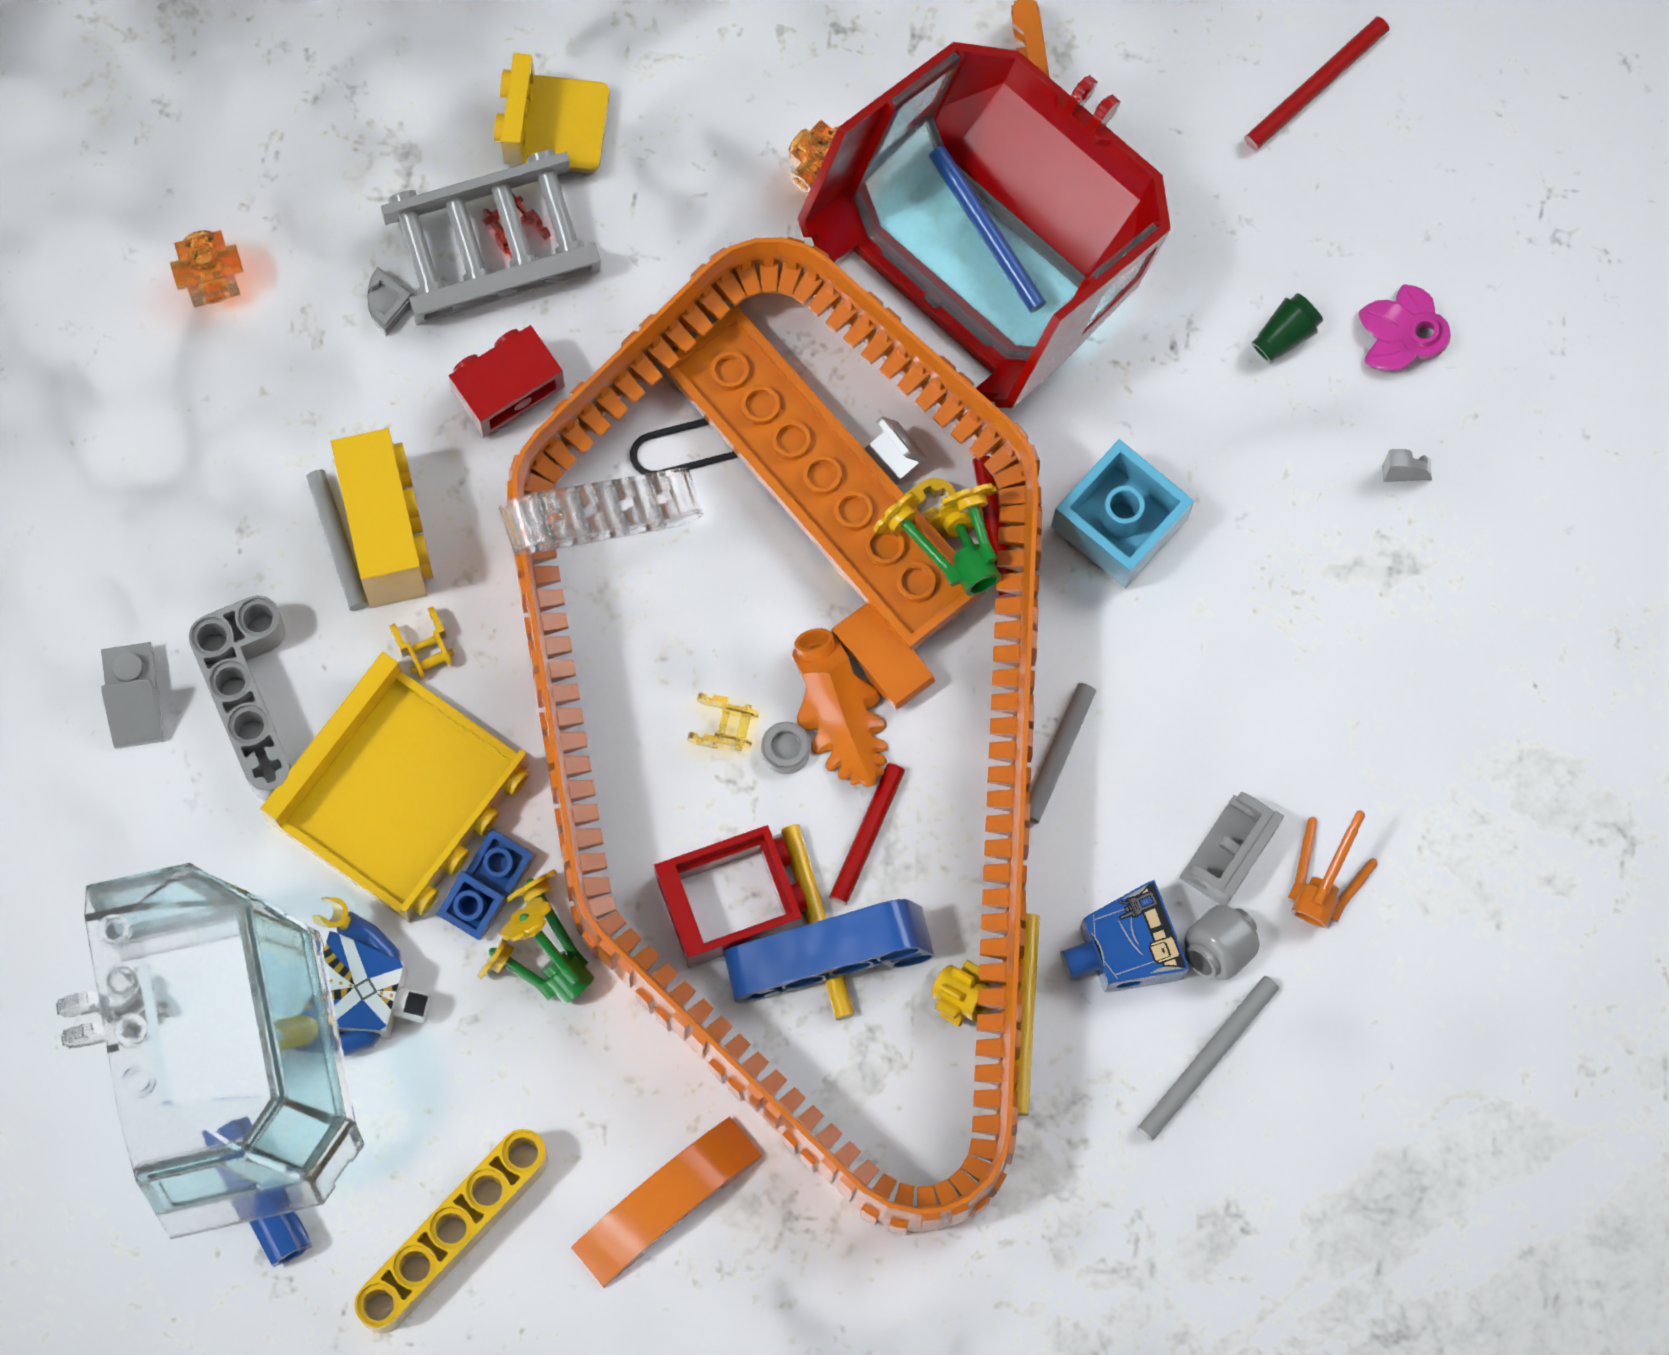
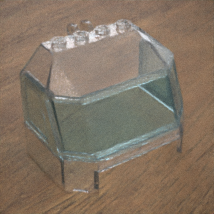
M190 862L86 885L84 917L97 992L82 991L73 995L62 996L55 1004L57 1015L64 1018L100 1011L102 1023L89 1022L63 1030L61 1034L62 1046L76 1049L106 1042L117 1113L134 1177L170 1240L324 1205L336 1187L335 1182L349 1162L355 1160L365 1143L357 1126L324 956L325 946L320 932L261 896L208 874Z

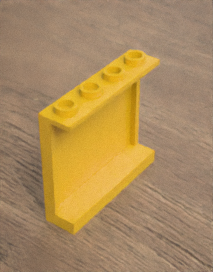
M382 651L264 802L260 810L267 822L410 923L417 913L423 916L433 906L440 893L436 887L445 875L449 873L451 876H454L462 868L470 854V851L466 848L477 834L484 836L490 831L500 815L497 807L506 795L509 794L514 797L525 785L530 776V772L526 770L529 767V761L525 751L520 749L517 753L403 673L399 663Z

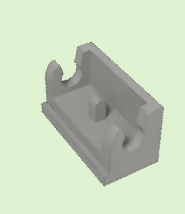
M1240 792L1238 797L1233 795L1179 878L1220 905L1227 906L1275 834L1284 815L1277 810L1274 811L1247 793Z

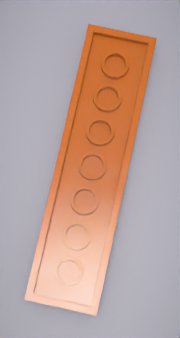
M738 306L731 309L721 321L717 320L714 322V327L704 337L697 335L694 338L697 344L687 354L680 349L675 352L680 361L671 370L662 366L664 373L861 598L889 626L909 650L916 649L986 593L968 596L961 584L951 586L944 572L904 530L899 533H894L891 530L886 535L882 533L877 534L873 530L876 523L884 517L885 511L893 504H897L905 494ZM914 507L913 510L916 512V516L912 523L954 565L953 556L956 552L921 512Z

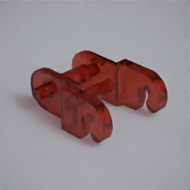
M513 194L522 224L525 223L527 226L533 225L544 240L549 239L551 233L547 227H543L542 220L536 211L531 209L527 212L521 204L524 201L520 195L516 197ZM484 208L482 210L485 219L482 220L486 226L489 224L496 232V244L510 261L513 260L503 226L498 221L500 219L498 210L496 209L491 212L489 209Z

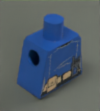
M1155 880L1141 885L1086 916L1080 926L1085 943L1060 951L1063 966L1070 980L1096 971L1104 992L1109 993L1184 979L1189 970Z

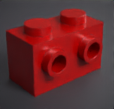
M531 325L521 331L513 329L506 332L497 339L494 348L479 357L473 354L464 358L454 367L453 373L448 375L453 395L483 438L565 387L563 370Z

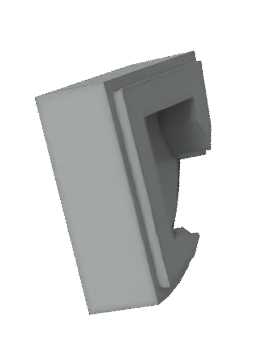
M377 267L369 281L368 307L373 322L387 336L410 309L409 297L415 296V294Z
M1391 449L1382 465L1383 482L1432 480L1431 460L1426 455L1419 457L1420 459L1413 458L1412 451L1408 449Z

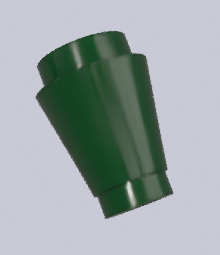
M1296 293L1291 299L1284 298L1251 344L1256 352L1271 364L1276 358L1281 357L1317 334V327L1323 322V318L1304 296Z

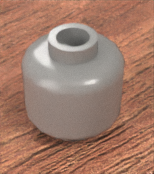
M1216 905L1209 909L1187 930L1184 938L1186 947L1185 957L1191 968L1206 979L1228 980L1235 976L1258 953L1260 943L1254 919L1246 911L1238 908L1233 909L1229 906Z

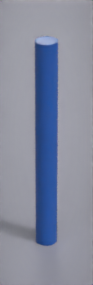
M940 146L933 150L928 157L1029 312H1036L1046 304L1045 299L945 146Z

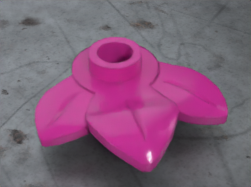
M1403 284L1397 293L1396 302L1376 300L1367 304L1358 312L1359 319L1364 328L1372 337L1377 339L1364 360L1365 364L1373 369L1381 371L1404 370L1417 358L1433 359L1439 356L1450 343L1451 332L1447 321L1441 315L1435 313L1434 301L1430 294L1417 286ZM1421 330H1434L1433 335L1429 338L1423 339L1417 336Z

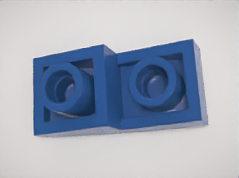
M491 828L467 870L461 871L436 915L477 940H481L508 902L506 898L515 891L537 854L498 830Z

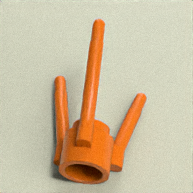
M1358 810L1355 813L1324 878L1312 877L1309 884L1306 883L1315 840L1317 819L1315 817L1308 818L1295 882L1288 895V899L1294 902L1291 913L1301 920L1320 928H1327L1331 920L1338 922L1345 906L1377 867V860L1374 858L1370 859L1338 898L1336 897L1339 888L1333 883L1365 818V813L1362 810Z

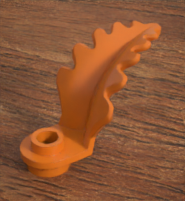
M824 628L807 630L796 638L794 642L795 648L792 653L794 663L806 686L804 698L797 714V723L804 730H818L811 743V750L814 754L832 751L825 763L828 771H833L841 766L838 771V779L846 780L851 777V785L862 783L866 787H872L877 783V777L884 774V770L880 766H884L887 763L886 757L877 753L887 751V743L872 736L884 730L886 722L883 718L868 712L870 708L879 702V692L874 686L861 679L852 671L848 655L839 640L833 637L831 631Z

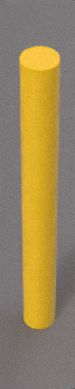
M794 824L784 827L780 831L790 857L795 882H799L808 906V911L804 912L807 924L827 919L800 825ZM844 976L824 981L835 1020H843L854 1016L855 1013Z
M1026 913L1024 957L1019 959V965H1023V978L1021 988L1019 989L1022 990L1021 1048L1019 1060H1015V1066H1019L1018 1085L1015 1091H1018V1116L1029 1115L1040 926V916Z

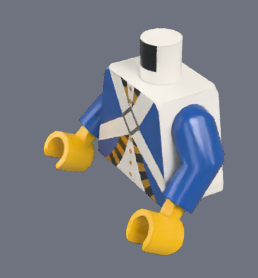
M322 897L321 900L323 902H327L332 906L333 915L330 920L321 915H313V922L320 927H337L338 933L329 931L305 1018L298 1016L282 1022L283 1025H291L296 1029L297 1040H281L280 1046L285 1050H294L306 1046L310 1051L336 1057H346L373 1048L379 1039H390L396 1017L424 1023L430 1005L431 994L405 988L408 969L406 964L401 961V951L377 926L354 912H348V907L342 899Z

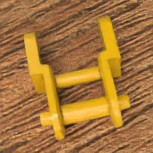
M433 606L427 608V611L435 626L434 636L411 646L409 642L404 643L395 623L389 625L402 657L410 655L414 666L409 667L411 673L418 672L421 680L425 678L423 671L442 662H446L449 667L453 666L450 657L455 655L453 649L446 650L442 639L446 638V633ZM437 643L441 652L418 661L415 652Z

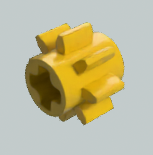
M969 960L965 961L961 969L948 965L940 972L933 984L932 997L938 1000L935 1009L940 1011L939 1016L958 1027H961L966 1017L977 1022V1014H987L990 1009L989 1007L978 1006V989L991 988L989 987L990 982L979 980V966Z

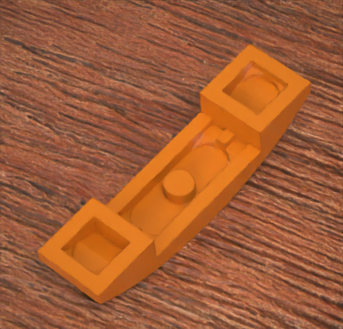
M729 1116L685 1148L632 1191L589 1229L571 1249L604 1288L641 1258L645 1250L720 1188L724 1189L757 1162L762 1155Z

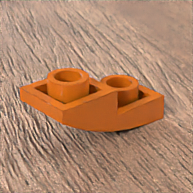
M867 603L831 629L833 637L839 640L844 650L864 670L867 681L896 710L935 682L933 674L913 649L909 650Z

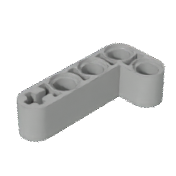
M256 595L202 616L191 626L188 637L190 646L245 777L254 794L261 800L266 801L271 793L284 783L292 767L247 663V660L279 646L285 635L284 621L277 605L268 597ZM265 615L273 619L272 624L265 631L253 632L248 629L252 619L257 616ZM219 634L226 637L225 644L219 650L210 652L202 649L204 641L211 635ZM231 678H240L245 681L243 689L235 695L229 696L220 692L224 682ZM255 721L264 725L263 731L255 739L246 740L239 737L241 728L248 722ZM266 754L277 778L270 783H267L258 761L259 757H263Z

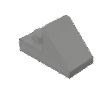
M151 642L101 649L105 685L101 686V692L114 748L165 742L154 651Z

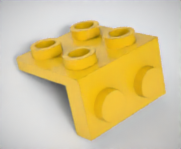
M513 53L511 70L503 69L501 76L500 98L507 99L505 114L497 113L494 125V142L501 143L504 164L522 165L528 163L527 158L530 155L544 150H554L555 154L567 151L569 171L596 172L601 162L610 96L607 84L596 81L535 75L533 55Z

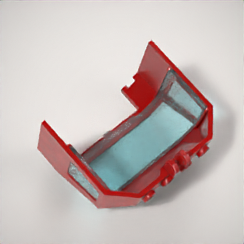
M952 42L838 127L797 221L803 237L812 238L814 246L827 253L829 259L836 265L854 252L993 373L979 384L976 389L990 402H995L997 408L1012 409L1048 379L1120 304L1138 288L1171 230L1163 175L1106 127L1120 106L1121 102L1113 94L1107 96L1098 104L1094 114H1091L1083 107L1093 95L1098 81L1091 75L1084 77L1074 88L1072 94L1069 95L1017 50ZM945 146L1045 299L1046 304L1036 312H1029L928 157L936 148Z

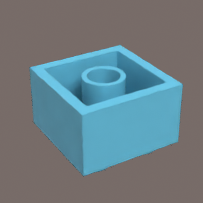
M1118 439L1055 508L1051 527L1126 589L1189 519L1194 500L1122 440Z

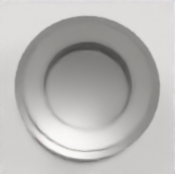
M779 722L765 732L761 742V754L765 764L771 770L781 774H791L802 769L809 760L811 741L807 732L798 724Z

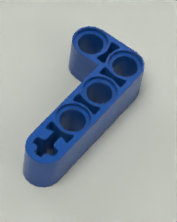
M896 899L731 947L724 952L734 1000L736 1003H747L881 964L894 968L919 964L932 959L934 953L922 906L908 899Z

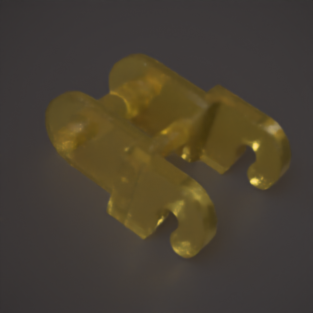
M698 693L697 702L722 709L721 721L718 732L714 736L704 734L703 737H699L697 733L689 732L687 740L693 744L718 749L719 743L735 746L734 749L737 751H742V748H751L752 742L746 739L750 719H757L759 713L752 710V706L745 704L744 707L728 704V697L714 694L710 698L705 693ZM729 715L740 717L736 736L725 734Z

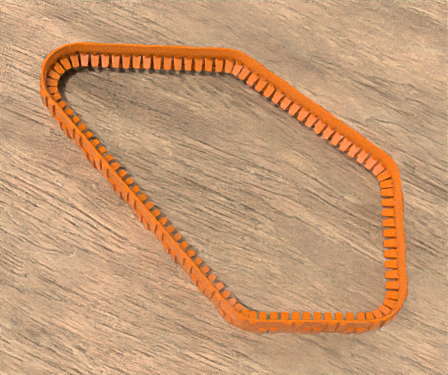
M784 237L754 238L731 245L727 249L723 247L710 257V261L707 264H701L690 275V280L655 315L650 314L639 325L638 331H632L621 342V348L586 382L581 381L569 393L568 399L564 398L552 409V415L533 432L534 434L521 448L520 454L514 455L509 470L507 510L508 516L513 517L514 522L510 523L509 527L523 613H528L529 616L524 617L537 704L538 708L543 707L544 712L539 713L552 799L553 804H559V808L554 809L568 899L574 902V906H571L570 909L579 935H582L585 946L594 958H600L636 993L638 1002L650 1014L654 1013L656 1020L668 1032L673 1030L708 1063L710 1073L722 1084L726 1083L728 1090L740 1102L745 1100L768 1124L781 1134L782 1143L794 1155L800 1153V1160L813 1173L818 1171L849 1203L860 1211L861 1218L875 1226L879 1222L883 1226L889 1227L888 1232L906 1235L907 1231L911 1233L939 1231L945 1227H951L967 1220L968 1216L973 1219L989 1204L991 1200L989 1197L993 1198L997 1194L1007 1176L1004 1170L1006 1164L1011 1165L1016 1145L1018 1091H1015L1018 1085L1019 1066H1015V1060H1019L1021 1048L1022 990L1019 989L1021 988L1023 978V965H1019V959L1024 957L1026 927V890L1024 889L1027 881V865H1023V860H1027L1029 854L1031 806L1030 792H1028L1031 784V767H1027V762L1031 763L1033 756L1035 709L1033 695L1035 671L1031 670V666H1035L1037 659L1039 612L1037 599L1039 575H1035V571H1039L1041 563L1043 515L1041 487H1039L1038 483L1040 459L1035 446L1029 444L1028 434L1018 423H1013L1011 419L974 387V382L962 372L958 373L956 366L947 358L937 355L901 323V318L889 307L884 308L883 302L871 291L866 292L829 259L827 253L816 246L811 247L805 244V241L792 237H787V239ZM778 287L779 294L792 297L803 305L812 298L808 308L818 317L827 310L830 311L832 314L825 321V324L835 333L845 326L849 328L843 337L844 341L853 349L862 342L867 344L861 356L871 365L880 358L885 360L879 368V372L888 380L900 374L903 378L897 384V388L906 396L918 390L921 394L914 403L924 412L936 406L938 411L932 419L942 428L953 421L957 426L950 435L960 444H963L971 437L975 442L968 451L974 457L981 460L987 454L991 455L984 463V466L993 476L999 490V505H1002L999 511V522L1014 525L999 527L998 543L1020 548L998 551L997 567L1019 571V573L1001 574V580L996 584V591L1018 596L996 598L995 600L996 615L1011 617L1017 620L994 623V638L1015 642L1016 644L993 647V662L1015 666V668L992 670V686L1014 690V692L991 694V710L1012 714L1013 716L990 718V734L1011 738L1012 741L990 742L988 758L1009 762L1011 765L988 767L987 783L1010 787V789L987 791L986 807L1008 811L1009 814L986 816L985 832L1005 835L1008 838L985 840L984 856L1006 860L1007 863L984 865L983 881L1006 885V888L984 889L982 892V906L1005 910V913L981 915V931L1002 934L1004 938L980 940V955L1001 959L1003 963L979 964V980L1001 984L1002 988L978 989V1006L999 1009L1001 1013L977 1014L976 1031L1000 1035V1038L976 1040L975 1056L999 1060L997 1064L975 1065L974 1081L997 1085V1089L974 1090L973 1107L994 1110L996 1114L972 1117V1132L995 1136V1140L971 1138L968 1155L961 1167L953 1175L935 1185L917 1187V1206H913L915 1189L913 1185L899 1183L895 1200L889 1199L897 1180L885 1173L882 1174L872 1189L867 1185L880 1170L871 1160H866L852 1172L849 1167L861 1151L849 1141L836 1153H833L830 1149L843 1134L835 1125L829 1124L815 1136L812 1131L824 1115L812 1105L800 1116L796 1117L794 1112L806 1099L798 1089L794 1087L778 1100L775 1095L787 1082V1079L776 1069L760 1082L757 1077L769 1063L761 1053L756 1052L744 1063H740L738 1060L751 1044L741 1034H738L723 1046L720 1042L731 1030L732 1025L720 1016L705 1028L702 1024L713 1012L714 1008L704 998L686 1010L684 1006L696 993V990L688 982L683 981L671 992H668L666 990L667 987L678 975L668 963L650 975L648 971L660 955L648 945L632 957L630 953L642 939L632 928L614 940L612 937L627 923L620 913L616 911L612 895L599 897L611 893L609 877L583 878L584 875L607 869L605 853H579V851L604 843L601 828H575L600 820L597 804H572L573 802L596 796L593 780H568L569 778L591 772L592 769L589 756H564L565 754L587 748L586 732H560L561 730L584 724L582 708H556L580 700L578 684H552L576 676L574 660H549L571 653L570 636L545 637L569 627L566 613H541L565 605L562 589H538L561 581L559 566H533L557 558L555 542H532L553 535L551 519L528 518L551 514V498L555 485L565 474L558 466L567 471L577 462V459L569 451L572 447L585 454L594 445V442L587 433L591 430L602 437L611 428L609 422L604 418L607 413L617 420L621 419L629 411L621 401L623 397L636 404L646 394L638 383L642 380L653 387L663 377L655 367L658 363L671 370L680 361L679 357L672 350L674 347L687 354L697 344L689 333L693 330L704 337L714 327L706 317L708 314L721 321L730 312V308L724 301L728 300L734 306H737L745 299L761 294V288L762 293H777ZM953 1187L956 1189L960 1197H958ZM934 1190H935V1193H936V1196H937L939 1205H937V1203H936Z

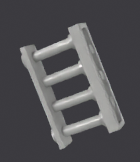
M554 150L540 151L530 155L527 158L528 163L419 195L416 194L415 190L403 191L390 196L388 204L381 205L385 225L400 221L420 287L416 289L417 295L409 297L416 325L600 271L601 259L596 243L584 246L582 240H577L557 175L569 172L567 151L560 154H555ZM536 181L540 183L559 244L555 249L556 254L538 259L537 254H531L511 191L512 188ZM493 194L513 258L509 262L510 268L493 273L489 267L485 268L465 205L467 201ZM444 208L447 209L466 270V274L463 275L464 281L445 286L444 281H438L419 219L420 215Z

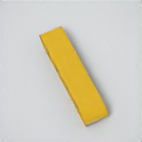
M518 1129L506 1135L363 1285L356 1295L354 1307L356 1315L366 1328L372 1332L384 1334L392 1332L399 1327L542 1176L547 1168L548 1155L545 1144L537 1133L532 1130ZM530 1144L538 1150L536 1161L529 1167H516L510 1162L511 1152L518 1145ZM492 1181L502 1187L500 1199L493 1205L479 1204L474 1198L477 1187L483 1182ZM450 1219H460L466 1224L464 1237L457 1243L452 1244L441 1241L438 1234L442 1224ZM419 1256L429 1260V1273L421 1281L411 1282L403 1277V1267L409 1259ZM383 1294L393 1298V1311L387 1318L378 1321L372 1320L367 1316V1305L373 1297Z

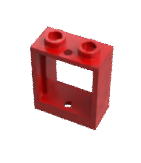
M768 825L654 864L655 877L688 968L722 957L724 952L731 947L802 926L801 913L808 911L803 891L799 882L790 885L784 869L785 866L791 865L786 845L782 836L773 839ZM761 852L783 915L704 943L681 880Z

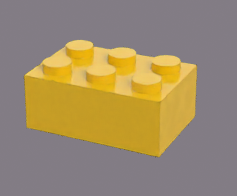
M389 428L330 440L360 579L369 607L375 608L428 596L424 580L434 577L424 535L414 536V534L422 533L423 528L413 488H410L413 487L403 442L393 444Z

